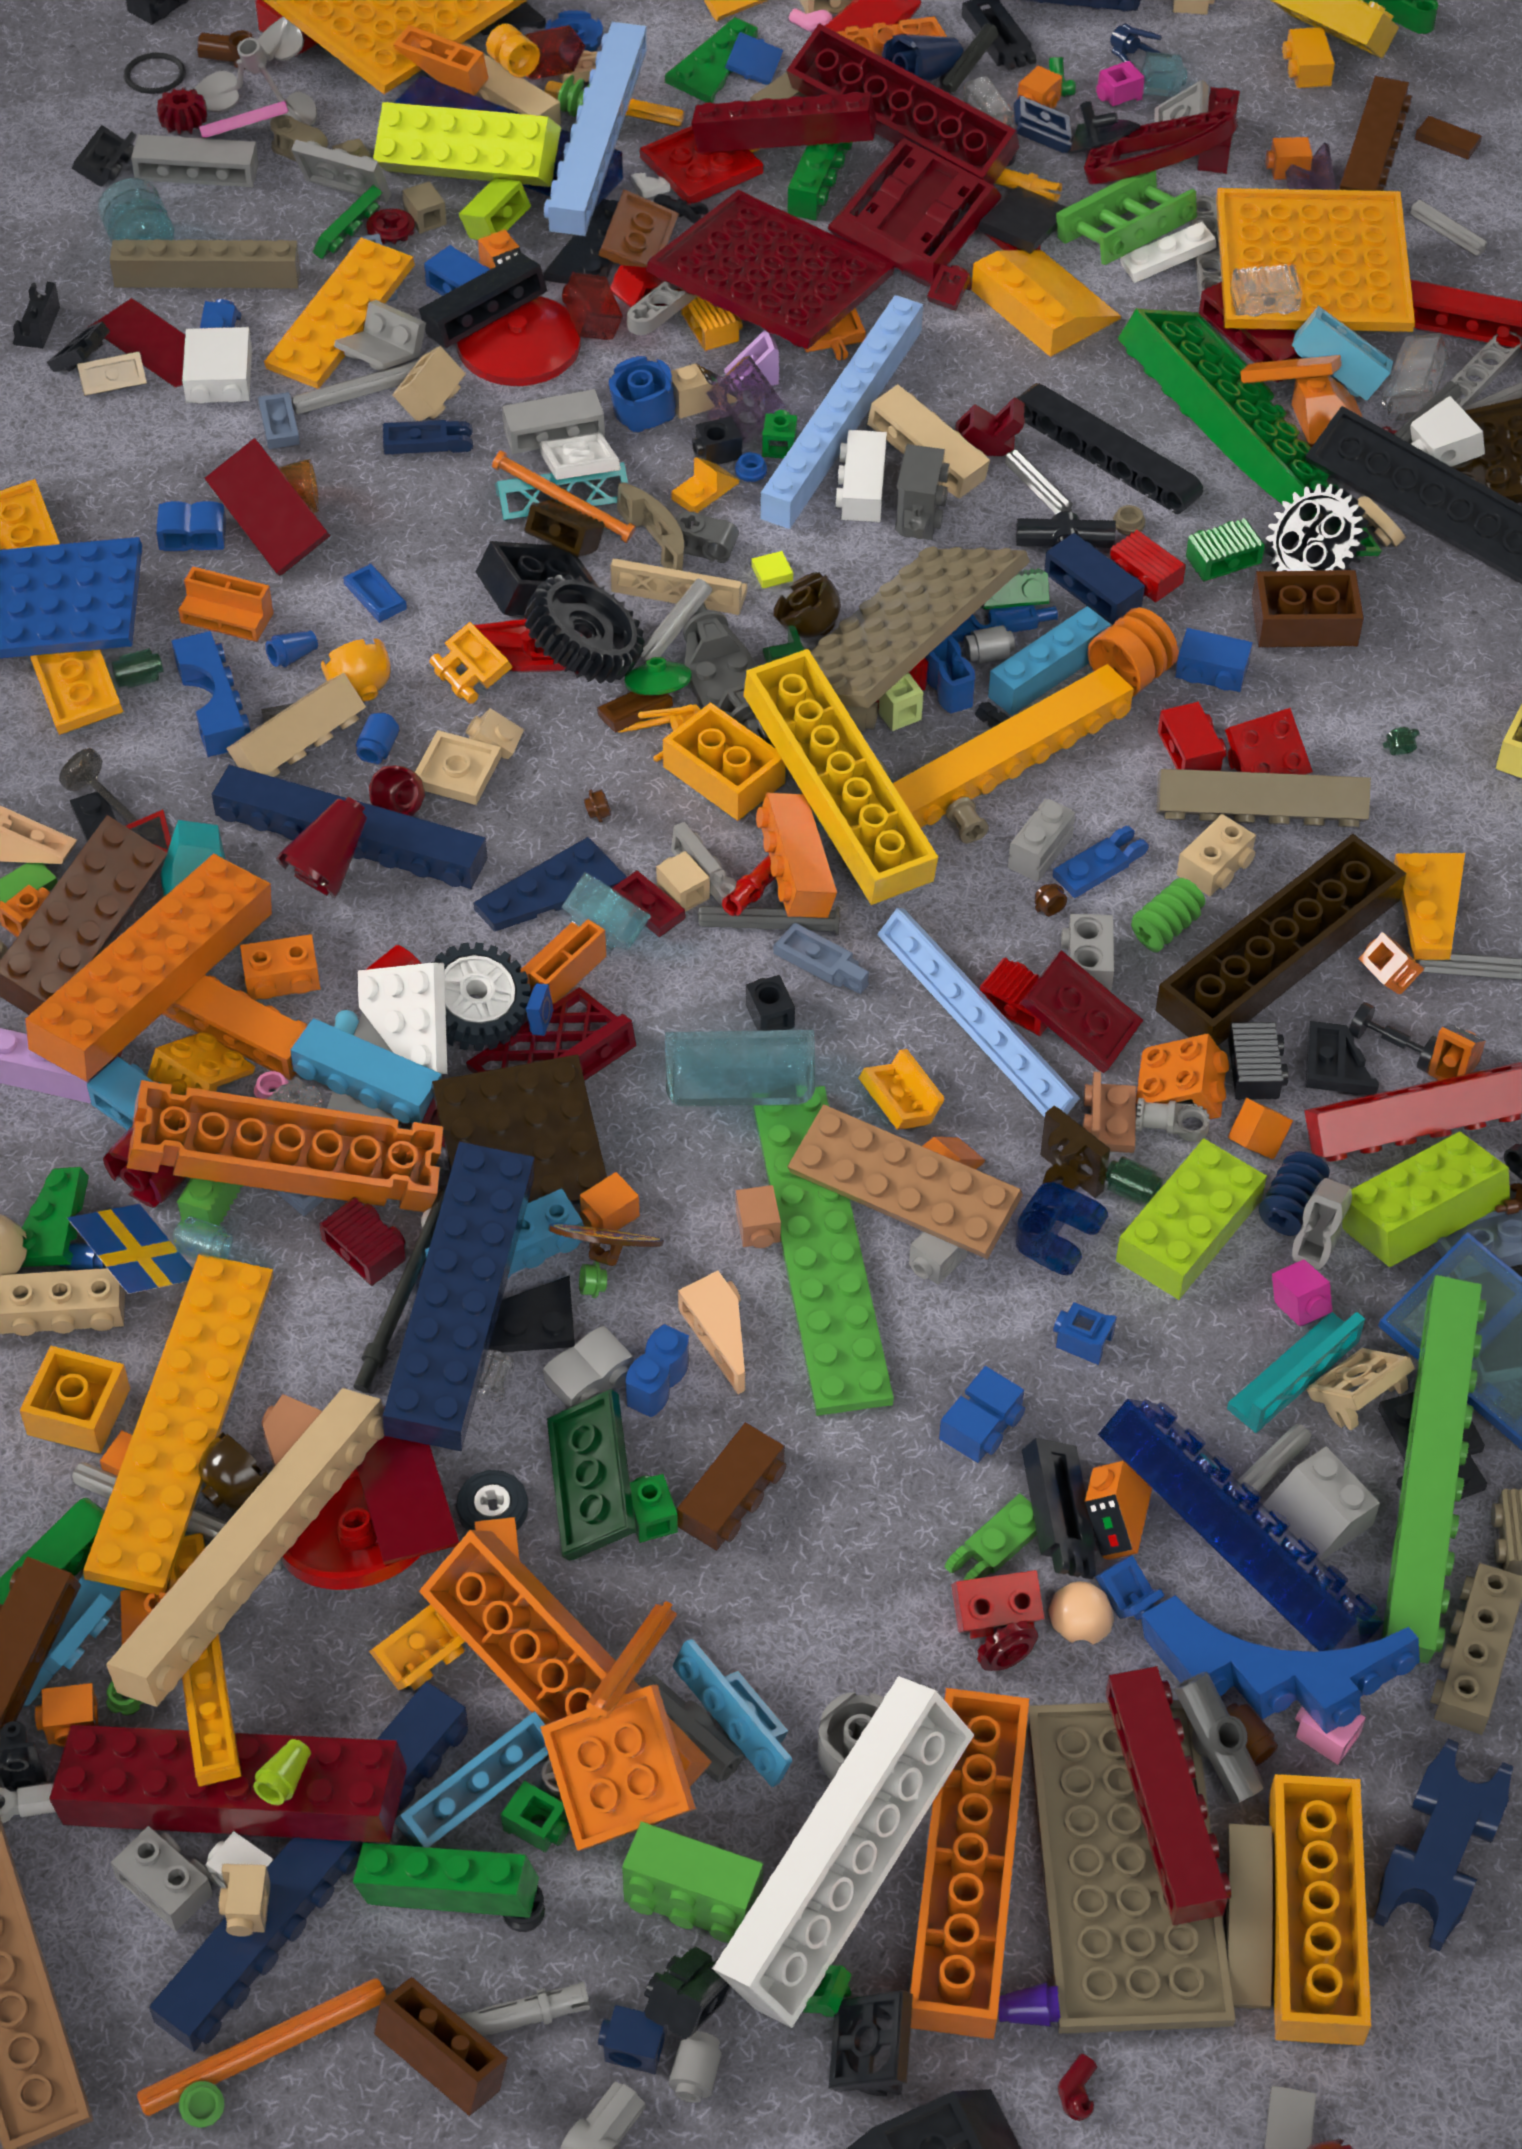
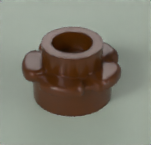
M592 789L589 790V798L584 799L590 819L597 817L599 822H603L602 818L612 815L603 789L595 792Z
M1056 883L1040 887L1035 894V910L1037 912L1042 911L1048 917L1062 911L1067 903V896L1064 894L1063 887Z

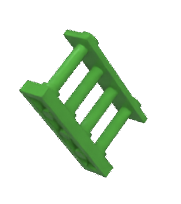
M1156 170L1122 179L1057 212L1058 239L1065 244L1082 235L1100 244L1101 263L1107 265L1197 218L1196 190L1190 189L1177 197H1173L1157 189ZM1153 200L1161 205L1150 209L1143 204ZM1131 212L1138 217L1127 221L1120 216ZM1108 224L1115 229L1104 233L1097 228Z

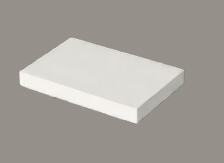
M600 432L541 441L539 443L540 453L556 480L620 470L619 458Z

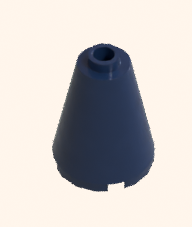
M897 34L884 44L882 57L930 83L949 72L964 50L960 42L954 37Z

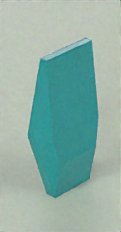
M183 820L177 821L167 851L168 854L160 873L164 897L211 855L216 854L226 860L218 825Z

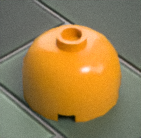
M373 638L375 644L366 645L364 639H359L344 644L329 653L330 661L327 664L324 661L321 663V669L326 681L344 672L363 702L377 697L378 692L390 678L391 665L384 643L376 638Z

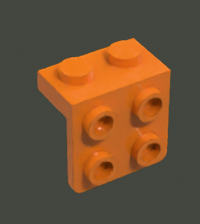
M1209 1034L1145 1048L1141 1056L1136 1104L1138 1105V1098H1144L1145 1102L1168 1104L1170 1101L1180 1102L1192 1099L1197 1104V1107L1201 1105L1204 1110H1207L1209 1119L1220 1118L1222 1104L1226 1099L1224 1085L1226 1072L1229 1071L1227 1054L1220 1050Z

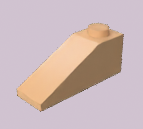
M0 806L1 862L62 864L76 845V839Z
M717 1270L678 1290L679 1311L737 1394L745 1391V1366L738 1303L741 1298L732 1281L726 1282Z

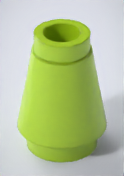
M289 1740L283 1748L256 1772V1781L253 1785L256 1794L272 1805H281L285 1800L291 1799L307 1759L311 1755L309 1748L299 1740Z

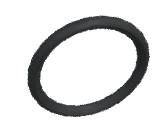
M161 52L140 55L131 60L124 70V79L128 86L135 91L147 94H158L172 90L185 77L184 64L175 56ZM152 58L170 60L179 68V75L174 82L158 88H146L136 85L130 78V72L139 62Z

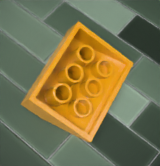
M1023 250L995 251L973 263L971 290L1050 357L1121 319L1119 313L1042 250H1034L1032 253Z

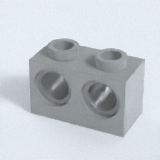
M1070 914L1069 928H1062L1061 949H1068V956L1111 992L1114 975L1113 915Z

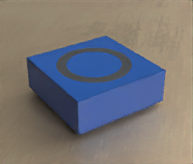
M536 983L526 1007L532 1035L545 1036L554 1010L548 984Z

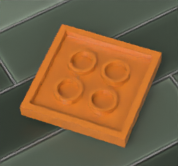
M649 1685L623 1695L608 1718L601 1716L598 1721L593 1720L590 1717L592 1712L586 1709L540 1727L577 1851L586 1850L638 1830L641 1821L654 1825L696 1809L658 1685Z

